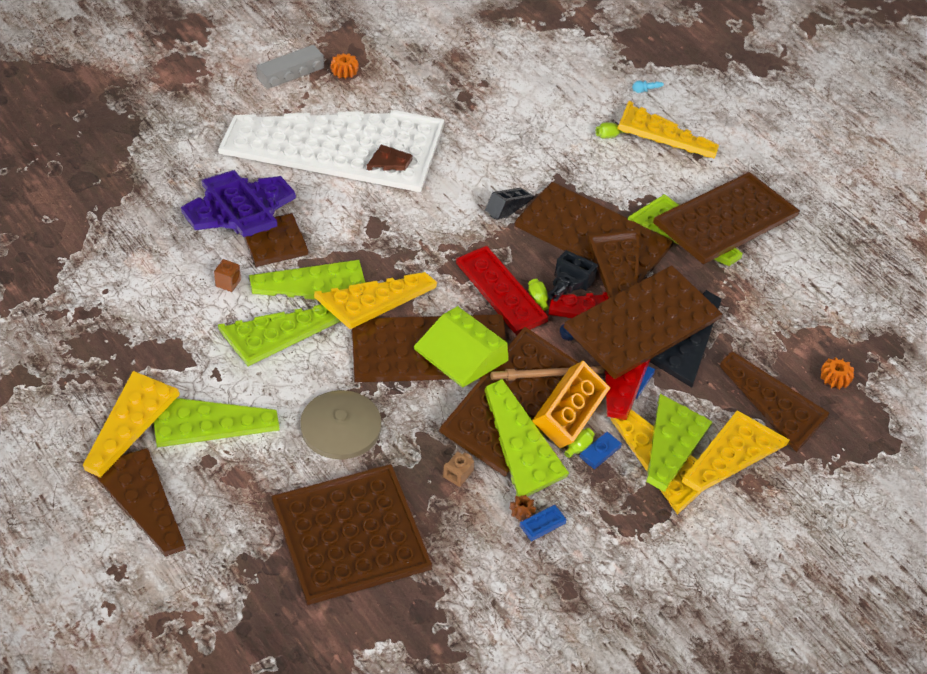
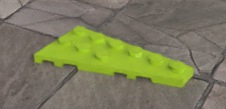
M321 304L314 306L313 309L303 311L302 308L295 309V312L288 314L280 312L255 317L252 321L243 322L238 320L235 321V324L226 326L225 323L218 324V330L247 366H251L341 321Z
M660 394L657 402L658 407L656 410V421L654 423L652 449L650 451L651 457L646 482L665 492L704 437L713 421Z

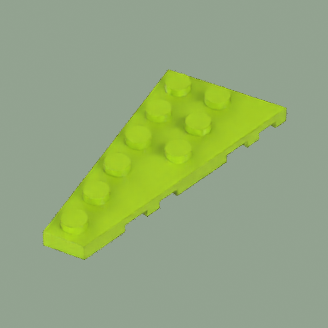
M664 194L629 216L628 220L634 221L673 240L653 223L654 217L679 205ZM735 248L713 260L731 266L742 258L743 253Z
M359 260L249 275L252 294L270 296L285 294L291 298H294L296 295L316 300L314 298L315 291L326 293L331 292L332 288L342 290L348 289L349 285L365 283Z
M503 379L486 386L485 394L490 411L493 412L494 424L499 432V441L506 464L511 472V481L515 486L516 496L526 495L528 497L568 477L569 472Z
M176 398L154 421L157 448L280 431L277 410Z

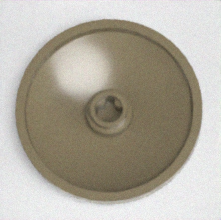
M331 391L317 396L305 407L300 421L301 434L307 446L317 454L331 459H350L366 453L375 445L381 433V416L375 404L367 397L352 391Z

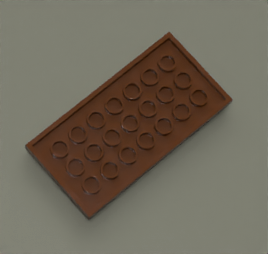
M748 172L654 217L653 223L704 265L797 217L800 210L751 172Z
M551 182L515 220L514 224L515 227L563 251L568 250L594 263L595 260L587 241L588 235L640 230L637 283L648 277L673 246V240L634 221H630L628 218L554 182Z
M671 265L566 321L563 327L614 379H617L718 321L723 313Z
M501 314L471 315L506 342L504 321ZM441 316L373 318L352 328L354 383L452 380L414 350L416 343Z
M524 327L508 346V361L485 374L441 425L439 432L506 477L510 469L506 464L499 441V432L495 427L493 412L490 411L485 394L486 386L502 379L491 380V372L505 371L506 369H515L517 371L570 368L579 362ZM563 376L516 378L515 381L503 379V381L531 420H533Z

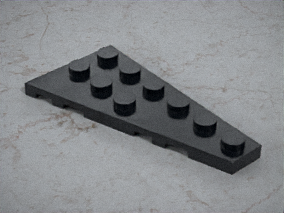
M706 290L703 295L719 310L722 299ZM714 323L651 358L650 363L692 388Z

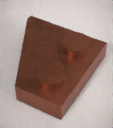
M381 144L368 162L367 170L372 171V167H383V171H405L413 160V155Z

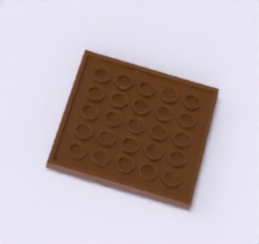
M392 464L271 496V501L307 605L432 570L433 565Z

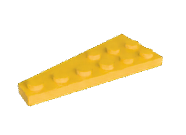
M628 101L618 130L715 159L719 147L718 144L702 136L696 137L688 129L683 131L678 128V124L658 114L651 115L646 112L647 109L643 107L639 109L633 106V102Z
M426 272L405 275L404 279L394 280L393 278H388L386 282L381 283L372 281L349 285L348 289L339 290L338 288H332L331 292L326 293L315 291L314 298L344 325L352 329L435 289L437 281Z
M133 371L83 463L85 471L101 477L180 395L179 390Z
M632 409L627 420L611 418L612 423L648 472L654 426ZM692 455L687 459L666 491L660 490L677 515L702 493L682 483L685 474L697 461Z
M737 410L685 474L682 483L700 493L787 446L789 439Z

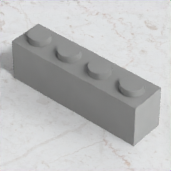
M315 45L308 46L256 65L257 79L266 89L275 87L323 69L324 55Z

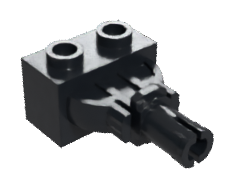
M565 250L557 259L555 279L553 280V286L555 287L549 291L548 297L551 300L554 298L553 301H558L563 294L572 293L573 290L583 289L586 291L595 281L598 264Z

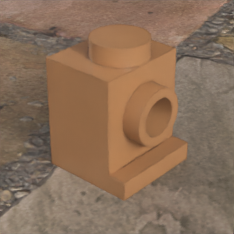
M457 451L451 460L445 463L443 478L461 487L474 471L475 461L468 453L461 454Z

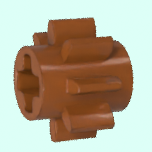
M526 495L515 496V502H510L511 516L516 517L520 522L531 517V514H535L534 499L531 500Z

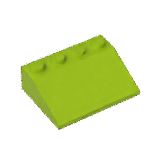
M459 306L444 313L414 346V350L462 388L508 361L507 342Z

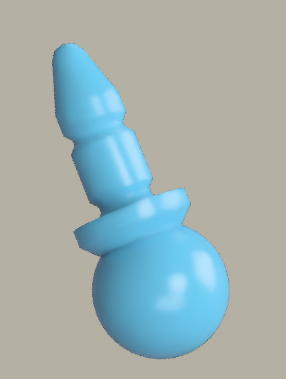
M647 80L644 82L636 81L632 88L634 92L642 93L644 91L648 92V89L660 88L664 86V83H647Z

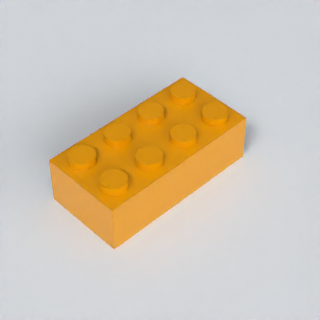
M581 361L568 369L532 422L559 448L567 446L575 441L610 387L584 361Z

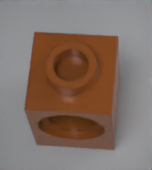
M223 259L214 270L215 286L233 292L241 281L240 265Z

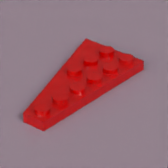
M650 360L617 379H614L605 370L606 384L610 387L606 394L607 417L627 420Z

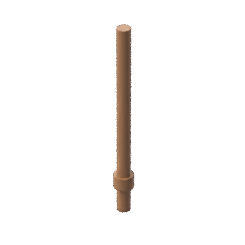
M602 366L590 367L596 374H603L604 372ZM569 368L517 371L515 369H506L505 371L491 372L490 377L491 380L506 379V381H515L516 378L564 376Z

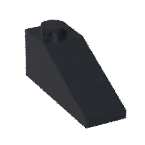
M521 187L492 192L485 211L496 220L508 218L530 202L534 195Z

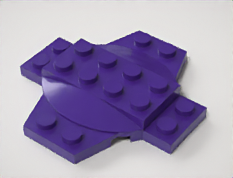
M235 170L203 179L202 186L206 190L204 198L198 197L183 205L181 212L195 231L223 227L233 229L236 234L246 237L277 227V220L273 214L278 208L296 199V193L282 176L259 178L258 182L251 183L248 182V178H241Z

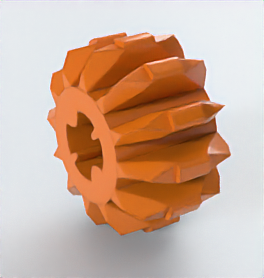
M344 53L342 55L337 54L336 57L332 58L331 71L339 79L342 77L345 79L347 77L352 78L353 75L357 74L358 60H356L355 56H351L350 53L347 55Z
M835 357L833 360L828 358L824 365H822L821 379L824 380V384H830L831 388L837 387L839 390L842 387L847 388L853 381L854 368L850 366V362H844V359L838 360Z

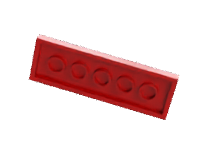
M488 246L456 258L458 267L495 311L503 316V320L516 336L524 327L531 330L548 322V315Z

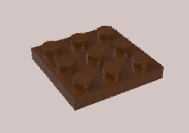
M293 213L274 217L277 220V227L244 237L255 267L309 255L308 248Z

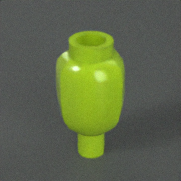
M612 122L601 123L595 129L596 136H600L601 139L614 138L619 133H624L622 130H618L617 124Z
M538 279L529 281V295L540 305L543 311L548 310V293L543 282H540Z
M588 427L582 429L575 441L568 445L569 448L564 452L565 456L571 458L574 454H580L587 449L593 442L594 432Z

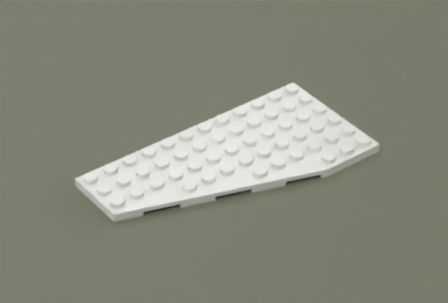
M391 110V113L364 114V111L338 112V115H310V113H287L284 116L256 117V114L234 115L218 149L219 154L421 192L444 126V119ZM381 144L413 155V160L405 171H383V167H372V171L367 170V164Z

